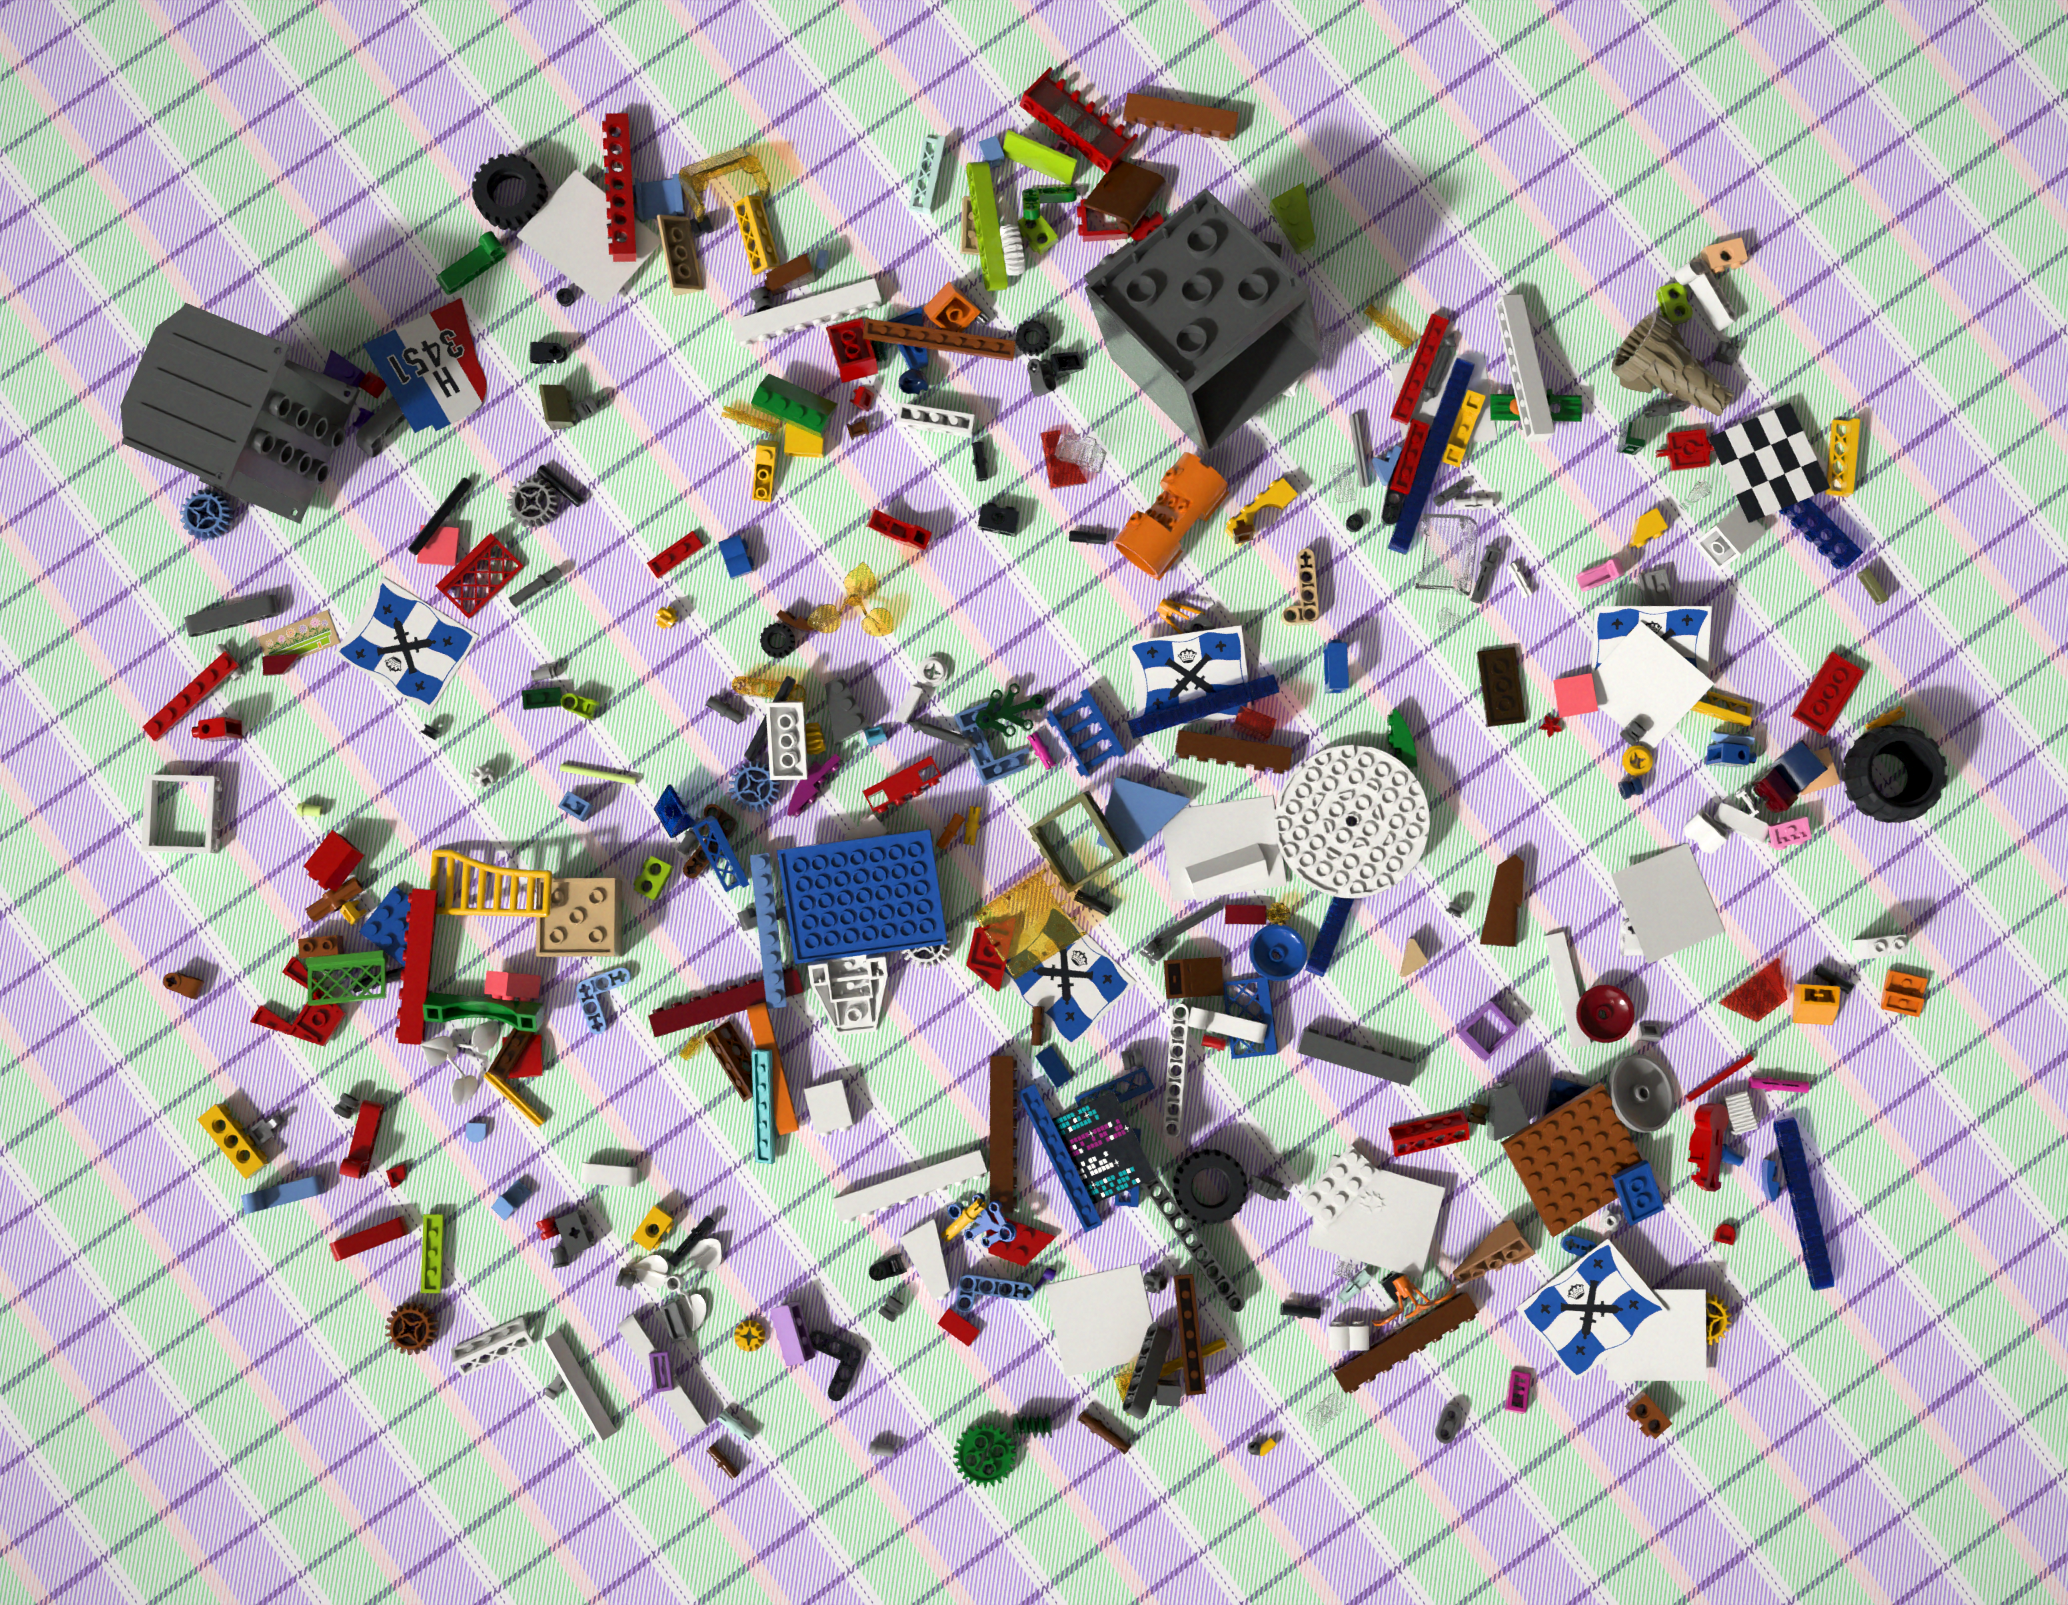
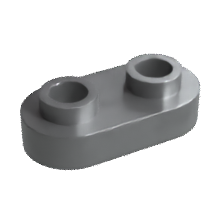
M1454 1404L1446 1405L1442 1409L1435 1428V1437L1443 1444L1451 1443L1454 1440L1462 1419L1460 1408ZM1449 1411H1454L1453 1417H1448ZM1446 1429L1448 1431L1447 1435L1442 1436V1430Z

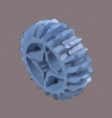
M206 489L205 492L198 490V495L191 493L192 499L185 498L188 503L187 505L181 504V507L185 510L179 513L184 516L180 521L185 523L183 528L188 530L189 535H194L196 539L202 538V540L207 541L208 537L211 540H215V534L218 537H222L221 531L228 532L225 526L231 525L228 519H232L233 515L229 514L232 508L228 506L230 502L224 500V495H218V492L215 490L211 493V490ZM205 502L203 506L199 508L197 507L199 504ZM216 503L219 507V516L215 514ZM200 512L204 514L209 513V515L213 517H204V515L200 514ZM194 513L197 515V527L193 520ZM212 522H216L212 527L208 528Z
M750 761L749 768L743 763L742 767L744 770L741 771L737 767L736 771L739 775H731L736 780L729 781L730 785H734V788H730L729 792L736 793L731 796V799L738 798L735 804L739 806L743 803L742 810L749 806L748 810L752 813L755 807L756 812L759 813L760 806L767 810L766 803H769L771 806L774 805L770 801L771 798L778 800L774 792H781L780 789L775 788V786L781 785V782L770 780V769L767 771L768 764L765 763L761 768V762L757 761L756 767H754L753 761ZM751 772H762L767 778L756 780ZM746 775L748 783L740 791V782ZM752 781L756 784L759 783V786L757 787L758 793L755 792L753 789L752 791L750 790V788L753 787ZM770 783L769 793L763 798L762 789ZM754 794L759 802L746 801L742 796Z

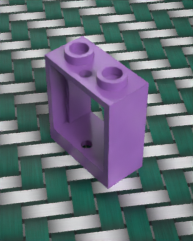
M1488 1001L1455 1033L1483 1062H1486L1519 1030L1515 1026L1517 1022L1511 1016L1506 1017L1502 1013L1503 1008L1497 1002L1493 1003L1492 1001ZM1490 1010L1508 1030L1492 1046L1485 1050L1467 1030Z

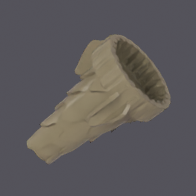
M1656 312L1649 313L1633 328L1618 349L1612 362L1611 370L1620 378V385L1624 388L1650 394L1653 389L1652 387L1655 385L1666 394L1672 393L1680 400L1689 401L1699 409L1703 407L1716 416H1720L1723 413V410L1734 396L1732 390L1720 383L1715 375L1703 367L1705 365L1703 362L1690 354L1691 350L1684 346V341L1674 323L1668 317H1662Z

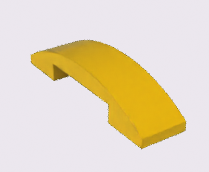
M1467 390L1441 462L1457 468L1460 467L1467 443L1486 396Z

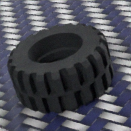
M509 153L507 157L504 154H498L496 159L493 157L489 158V162L486 165L482 163L480 165V172L476 171L474 175L476 181L472 182V189L474 190L472 197L482 216L494 227L498 226L502 230H507L508 227L511 231H517V227L523 229L547 202L545 199L548 198L547 185L538 168L530 160L527 161L521 155L517 158L513 153ZM510 178L523 180L526 183L527 189L525 196L519 203L507 207L495 203L494 192L502 181Z
M1202 1149L1201 1151L1191 1153L1190 1156L1185 1157L1182 1160L1183 1162L1178 1165L1176 1174L1173 1177V1193L1178 1206L1190 1219L1207 1225L1222 1224L1224 1221L1234 1218V1215L1241 1211V1207L1247 1199V1177L1242 1166L1232 1156L1217 1149ZM1207 1168L1221 1171L1228 1181L1226 1197L1214 1205H1206L1199 1202L1192 1191L1194 1177L1201 1170Z

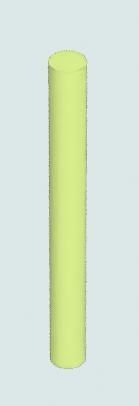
M562 763L560 765V771L633 785H636L637 777Z

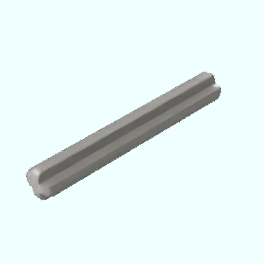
M1352 414L1349 420L1360 488H1367L1370 486L1361 419L1359 414Z

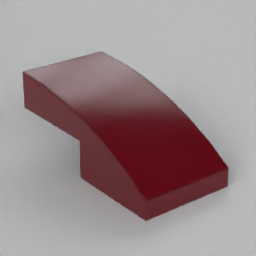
M1225 905V924L1266 925V905Z

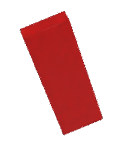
M691 531L646 564L657 579H660L705 546L695 532Z

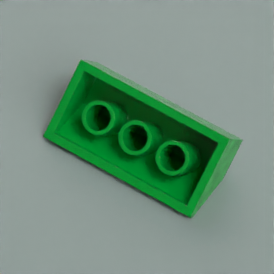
M769 373L759 384L751 401L754 409L822 439L838 406V403Z

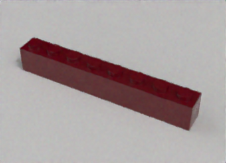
M793 967L784 969L786 998L805 992L799 970H793ZM756 979L746 981L745 986L738 987L737 984L726 987L727 991L720 993L719 990L708 993L709 997L701 999V996L690 998V1002L682 1004V1001L671 1004V1008L664 1010L663 1007L652 1010L653 1014L648 1015L654 1037H660L745 1011L748 1006L766 1002L764 980L757 982Z

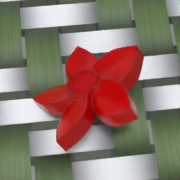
M1545 715L1544 720L1546 724L1541 725L1539 729L1547 730L1549 738L1554 732H1562L1561 727L1557 725L1560 717L1551 720L1550 717Z

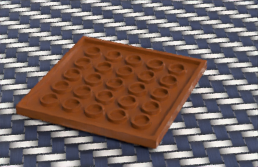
M1601 1082L1500 1142L1552 1237H1555L1617 1199L1618 1195L1611 1176L1643 1161L1625 1125L1614 1112L1612 1100Z

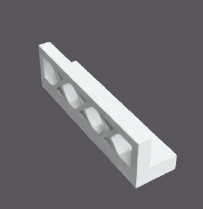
M521 1317L451 1348L452 1363L462 1377L535 1345L534 1340L527 1331L526 1321ZM523 1337L527 1340L523 1343H516L518 1339ZM503 1346L508 1347L505 1351H498ZM485 1354L491 1355L487 1359H480V1357ZM465 1363H473L465 1369L462 1367Z

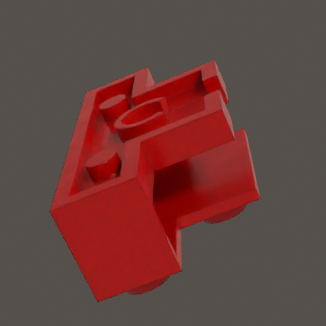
M929 756L862 792L873 813L878 812V814H881L889 809V805H896L898 807L907 802L906 798L912 795L914 798L924 793L925 786L933 787L939 784V779L942 778V775L932 756ZM934 765L938 775L923 782L919 772ZM884 791L888 801L873 808L869 798Z

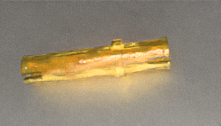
M1370 304L1363 312L1376 323L1375 326L1377 328L1380 327L1404 350L1413 343V340L1387 319L1388 316L1386 314L1383 315L1373 304Z
M726 405L723 410L730 412V414L723 411L721 417L737 421L739 425L745 424L776 435L777 431L770 427L779 428L778 423L764 420L745 413V410L739 411Z

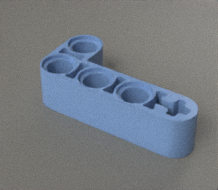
M320 1174L241 1195L246 1215L325 1194L326 1192Z
M965 1273L959 1280L956 1306L962 1312L970 1311L974 1305L975 1294L1028 1301L1034 1296V1286L1028 1281ZM965 1278H971L973 1285L967 1288L963 1285L962 1281ZM984 1281L992 1282L993 1287L990 1290H984L982 1288ZM1003 1284H1010L1012 1290L1009 1293H1004L1001 1290ZM1015 1284L1021 1290L1027 1286L1031 1293L1029 1292L1027 1296H1024L1022 1291H1017V1295H1014ZM961 1298H969L971 1304L968 1307L961 1306Z

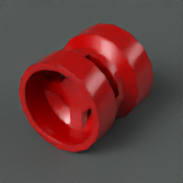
M554 1215L536 1222L537 1228L543 1231L540 1234L542 1241L560 1234L557 1227L554 1228Z

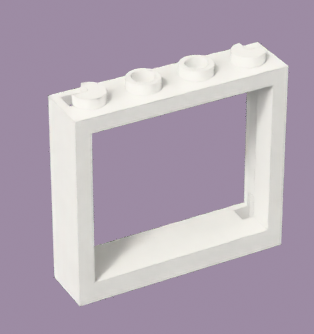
M145 774L141 851L150 853L217 854L218 844H220L218 831L221 827V821L218 818L219 811L222 808L219 798L223 788L221 787L220 777ZM159 781L208 782L205 847L156 846Z

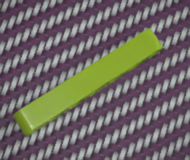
M987 161L968 162L966 174L984 286L986 291L1006 290L1008 280L990 167Z

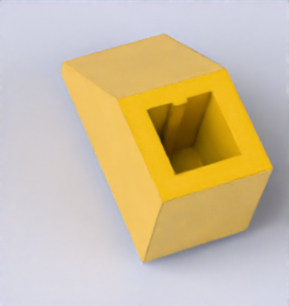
M1658 508L1636 519L1629 542L1630 549L1634 546L1640 548L1648 543L1647 539L1651 537L1655 540L1664 535L1663 531L1668 526Z

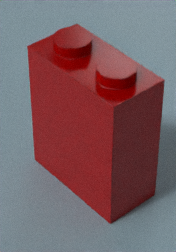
M331 830L303 867L309 871L307 874L309 877L319 881L317 884L326 891L329 888L336 892L365 855L344 836Z

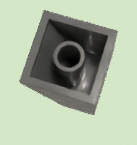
M1504 1080L1493 1083L1494 1087L1489 1089L1486 1136L1492 1141L1513 1135L1530 1125L1515 1084Z

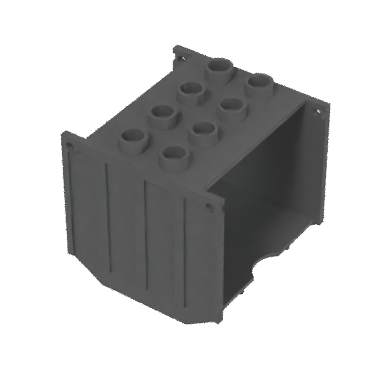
M185 302L181 309L155 328L120 405L123 430L122 444L200 477L199 481L301 524L318 484H323L328 478L330 472L328 462L334 449L340 448L345 440L346 432L344 426L360 390L287 360L292 346ZM281 348V353L277 354V351ZM350 391V396L346 397V394Z

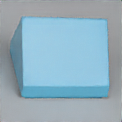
M882 725L864 731L869 747L888 741Z

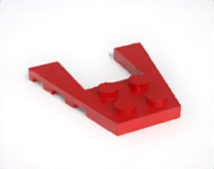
M292 956L282 973L308 989V970L297 957ZM319 988L313 994V1000L321 999L325 992ZM307 1001L294 1023L291 1024L265 1006L260 1005L250 1022L326 1047L347 1013L338 1003L309 1006Z

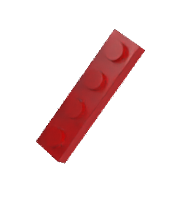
M1413 418L1410 421L1390 489L1409 494L1430 424Z

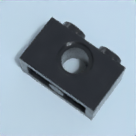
M987 502L986 505L982 504L977 528L982 531L1015 537L1019 511L1010 506L1000 508L997 504ZM1002 515L1004 520L1001 523H997L994 521V517Z

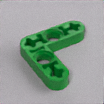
M1049 187L1023 190L1024 218L1029 220L1040 218V204L1076 201L1077 189L1074 187Z

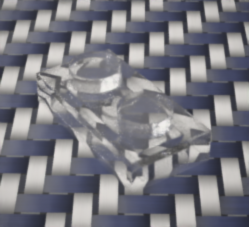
M1349 462L1330 465L1336 504L1355 501L1356 496Z

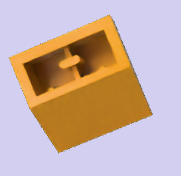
M1794 984L1793 1023L1833 1025L1839 1008L1840 987Z

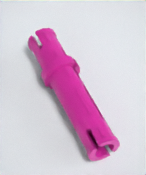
M1750 1076L1748 1079V1087L1750 1089H1765L1767 1092L1772 1090L1809 1092L1808 1081L1773 1079L1771 1076L1766 1078Z

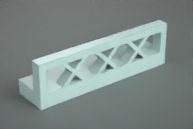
M938 135V139L928 137L923 139L908 208L910 211L931 215L946 146V137ZM927 143L936 145L935 152L931 155L926 151ZM930 160L932 163L931 170L925 173L922 164ZM926 178L928 181L927 188L921 191L918 183ZM920 196L924 199L923 208L913 206L915 199Z

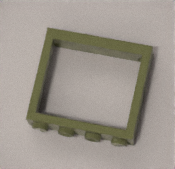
M1089 790L1078 795L1028 828L1032 835L1031 839L1037 842L1041 855L1048 860L1050 870L1053 874L1057 875L1060 880V886H1063L1068 894L1129 857V854ZM1081 802L1115 858L1075 883L1042 830V827Z

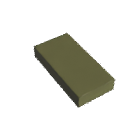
M1869 568L1857 574V577L1877 606L1889 600Z

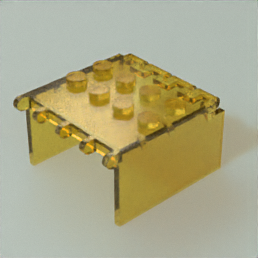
M1046 868L973 914L982 929L988 925L991 927L985 931V934L992 945L1000 941L1001 945L997 946L995 950L1002 961L1008 958L1012 960L1005 966L1015 981L1073 945L1087 934L1086 931H1082L1080 934L1077 933L1072 925V922L1076 921L1077 917L1074 916L1068 919L1061 908L1067 901L1064 899L1058 903L1051 892L1056 887V884L1053 883L1047 886L1041 875L1047 872Z

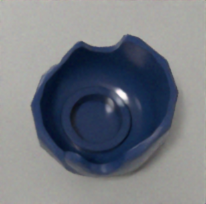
M918 369L905 371L898 380L899 388L904 393L919 395L922 389L928 390V380L925 374Z

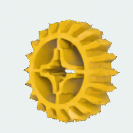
M1706 1292V1303H1711L1718 1312L1716 1314L1710 1313L1706 1307V1316H1708V1320H1706V1343L1712 1345L1713 1340L1716 1343L1720 1342L1718 1336L1726 1338L1723 1331H1730L1726 1325L1732 1324V1321L1727 1320L1732 1315L1726 1312L1729 1306L1723 1305V1299H1718L1717 1295L1713 1294L1711 1296L1709 1292ZM1718 1321L1716 1328L1712 1330V1325Z

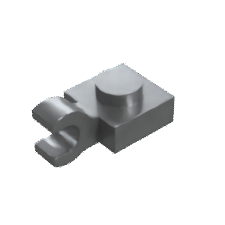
M276 1115L269 1122L264 1118L247 1131L256 1144L261 1146L276 1135L273 1129L285 1120L281 1115Z

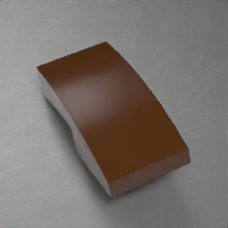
M781 609L776 614L781 621L797 630L807 633L816 632V629L813 627L815 623L808 617L804 619L800 616L794 621L796 617L788 610L784 612Z

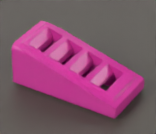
M1511 1370L1505 1411L1519 1414L1526 1413L1531 1379L1530 1373ZM1515 1377L1525 1379V1383L1515 1381ZM1514 1386L1524 1387V1390L1514 1389ZM1513 1394L1523 1395L1522 1399L1513 1397ZM1512 1402L1521 1403V1407L1513 1406Z

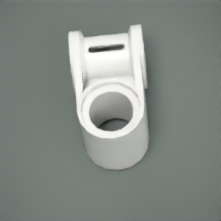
M1630 920L1622 921L1620 924L1621 956H1642L1643 951L1634 930H1628V926H1632Z

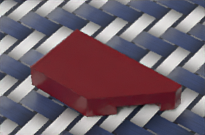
M299 654L262 656L263 676L284 675L290 666L300 658Z

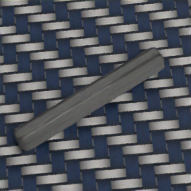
M1219 901L1212 903L1154 937L1157 946L1163 945L1223 909Z

